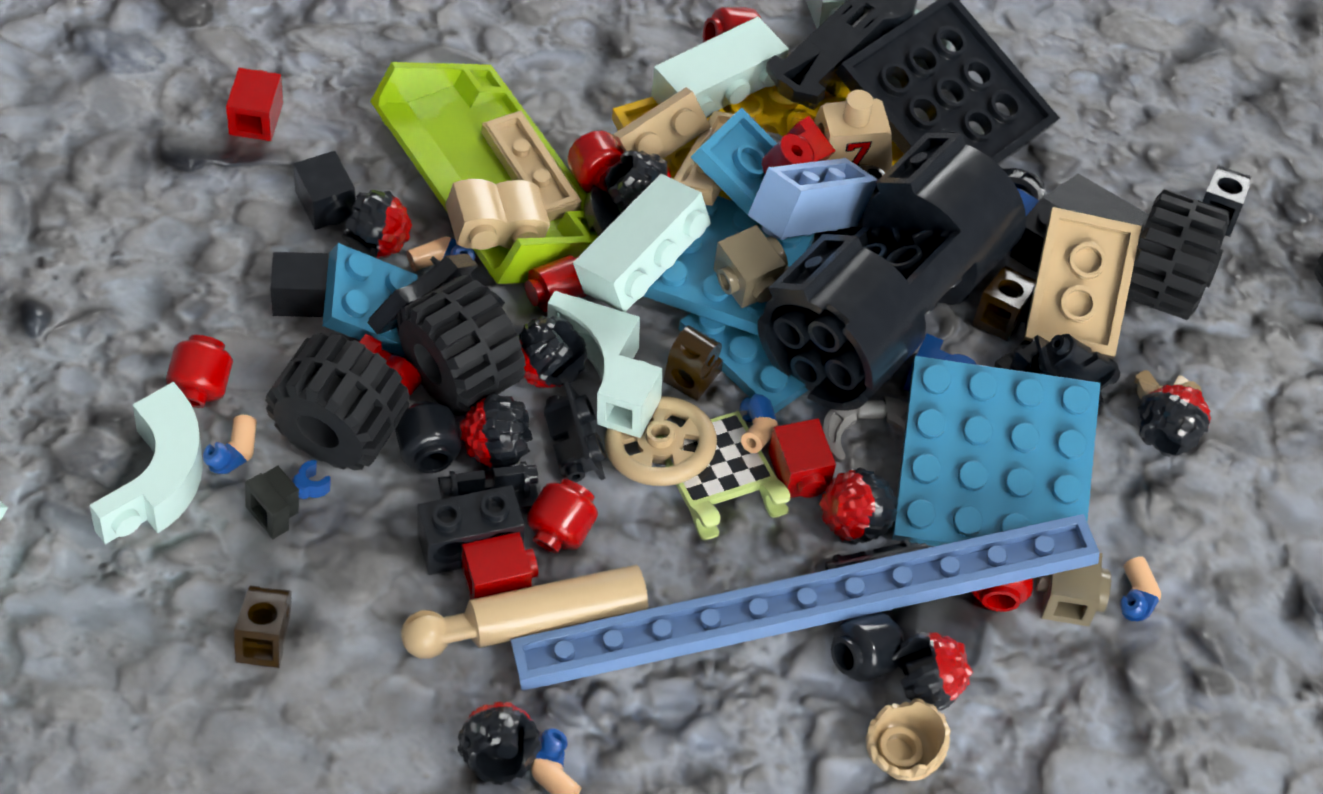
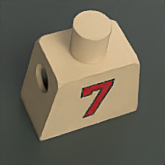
M854 90L847 95V99L844 102L825 103L820 106L814 123L836 150L827 160L847 158L855 165H873L879 167L885 173L892 167V135L881 100L873 99L864 90Z

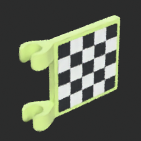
M736 411L710 419L717 435V447L713 459L700 474L688 481L676 484L691 513L700 538L708 540L719 536V529L716 525L720 523V514L714 504L760 490L770 517L776 518L786 515L788 513L786 503L790 501L789 490L777 479L761 450L758 453H750L742 446L741 437L749 428L740 412ZM664 435L655 436V438L659 439L667 437ZM684 439L682 450L695 452L698 441ZM673 459L665 460V466H673Z

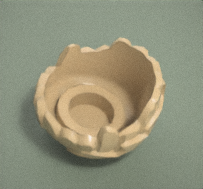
M914 699L910 703L904 702L900 705L889 704L883 707L875 719L870 722L866 733V748L873 764H876L877 767L891 777L904 781L921 780L934 773L943 763L949 749L951 729L948 726L945 715L938 712L936 706L925 703L922 699Z

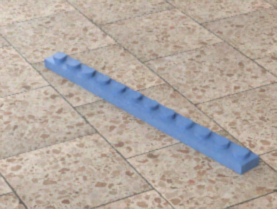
M1084 514L514 638L511 639V645L521 690L525 691L1098 564L1100 552Z

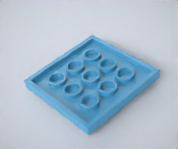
M915 356L912 364L897 491L898 505L895 508L898 512L893 525L892 540L901 541L907 539L911 543L917 542L918 544L926 543L931 546H939L1084 514L1086 521H1088L1100 383Z

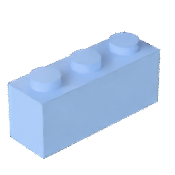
M847 158L768 167L748 216L762 225L761 229L764 233L780 240L788 237L812 235L813 233L858 226L878 179Z

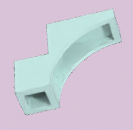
M554 291L548 301V317L557 316L568 320L572 324L574 331H577L578 335L584 338L587 358L597 370L602 382L597 392V425L641 438L661 400L662 368L645 361L633 359L639 349L640 317L596 304L580 297Z

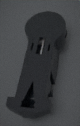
M847 0L785 59L774 55L767 61L766 72L774 82L778 93L791 102L802 104L814 110L825 98V92L834 97L839 93L842 81L835 74V71L841 63L914 16L917 0Z

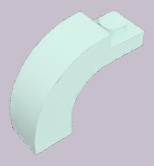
M174 382L132 404L137 432L154 452V456L150 465L140 476L90 504L94 530L104 544L117 537H124L133 533L145 521H148L157 533L161 532L177 520L187 509L198 490L203 471L198 421L190 402Z

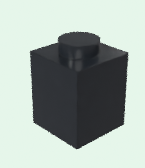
M334 150L293 163L295 192L314 229L338 225L346 221L352 212L353 203L356 200V192L336 151Z
M273 252L270 286L273 316L323 317L329 253Z

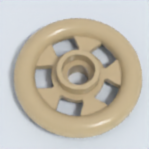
M661 396L659 405L650 419L651 422L648 423L641 438L610 428L606 430L605 450L612 465L627 478L651 486L676 485L694 478L710 464L717 447V435L714 425L705 412L688 401L669 396ZM671 415L685 420L686 423L679 427L677 424L667 421V419ZM658 435L667 436L666 438L662 439L655 438V436ZM684 439L698 441L695 452L682 450ZM637 442L641 452L629 456L624 445ZM673 459V466L652 467V463L665 464V460Z

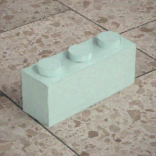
M756 17L654 66L651 96L658 104H661L687 87L693 91L706 118H708L714 111H718L730 104H737L748 95L764 87L774 86V82L766 72L767 61L774 55L785 59L788 56L789 48L759 17Z
M660 174L573 262L584 293L616 310L626 312L638 299L645 295L648 288L668 268L673 266L677 258L711 224L702 193Z

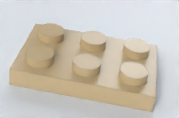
M1052 207L1023 340L1032 342L1034 337L1039 335L1050 342L1056 335L1069 334L1090 347L1093 354L1099 352L1113 360L1116 355L1142 226Z

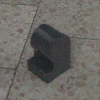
M1218 165L1202 202L1229 212V225L1225 235L1230 237L1243 207L1252 176Z

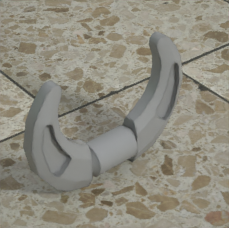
M884 396V401H867L863 406L854 410L840 411L830 409L823 421V431L834 459L838 462H844L846 455L841 446V436L846 429L857 422V419H884L885 417L887 423L894 425L904 434L908 404L900 399Z

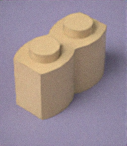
M482 179L457 181L453 183L446 202V209L456 243L461 247L485 250L499 245L511 249L517 238L546 237L550 227L538 185L528 181L512 180L498 184Z

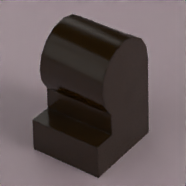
M1004 266L984 290L972 324L1008 341L1014 333L1018 321L1031 303L1036 280L1008 266Z
M689 325L686 326L670 349L663 382L698 401L722 371L723 360L719 358L722 343ZM684 370L692 377L694 383L682 378L679 374L680 371Z
M249 586L234 628L235 663L280 668L285 632L291 612V590Z

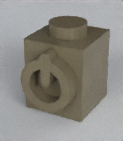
M757 225L718 241L714 271L717 273V278L723 291L727 295L732 294L741 308L756 302L764 303L772 298L769 287L789 268L787 256L780 242L773 236L765 237Z
M1102 553L1099 554L1098 564L1045 575L1036 579V591L1043 592L1042 619L1089 627L1095 612H1105L1111 589V571L1102 568Z

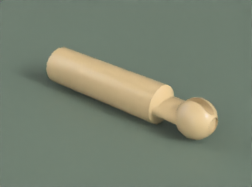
M632 565L470 599L465 613L442 617L432 610H420L411 614L401 629L404 648L419 659L434 658L442 654L449 643L471 639L478 648L511 642V639L647 610V589L640 567Z

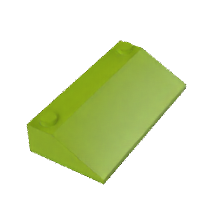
M390 63L370 103L446 211V202L454 182L466 179H482L495 184L512 181L482 135V123L520 110L581 200L580 211H566L562 218L550 221L546 237L517 238L511 249L500 245L485 250L473 249L486 267L489 275L497 284L525 283L528 280V273L531 269L568 255L578 257L599 237L596 231L590 232L584 215L586 192L491 64Z

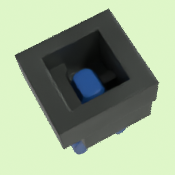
M310 460L301 465L299 473L292 480L279 466H276L245 482V507L272 539L289 531V518L299 513L300 498H320L330 492V476H326L319 481L309 480V478L317 474L316 460Z

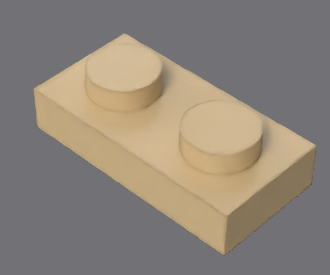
M686 87L614 133V136L624 152L630 150L640 152L643 150L649 155L658 154L663 159L710 129L711 126L693 91Z

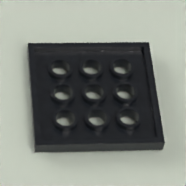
M936 0L841 63L835 71V74L850 91L864 90L873 99H879L883 102L891 129L892 141L903 154L926 133H961L966 145L983 152L1000 165L1060 119L959 0ZM941 39L950 41L955 47V51L945 48ZM914 58L923 59L927 63L929 70L920 68L915 63ZM968 71L976 72L981 77L983 84L975 82L969 76ZM886 76L895 77L900 82L902 89L893 87L887 81ZM941 89L949 90L955 96L956 102L947 100L943 96ZM996 103L1005 105L1010 112V116L1001 113L996 107ZM914 108H920L925 111L929 121L920 119L915 114ZM969 122L979 124L984 135L974 132Z

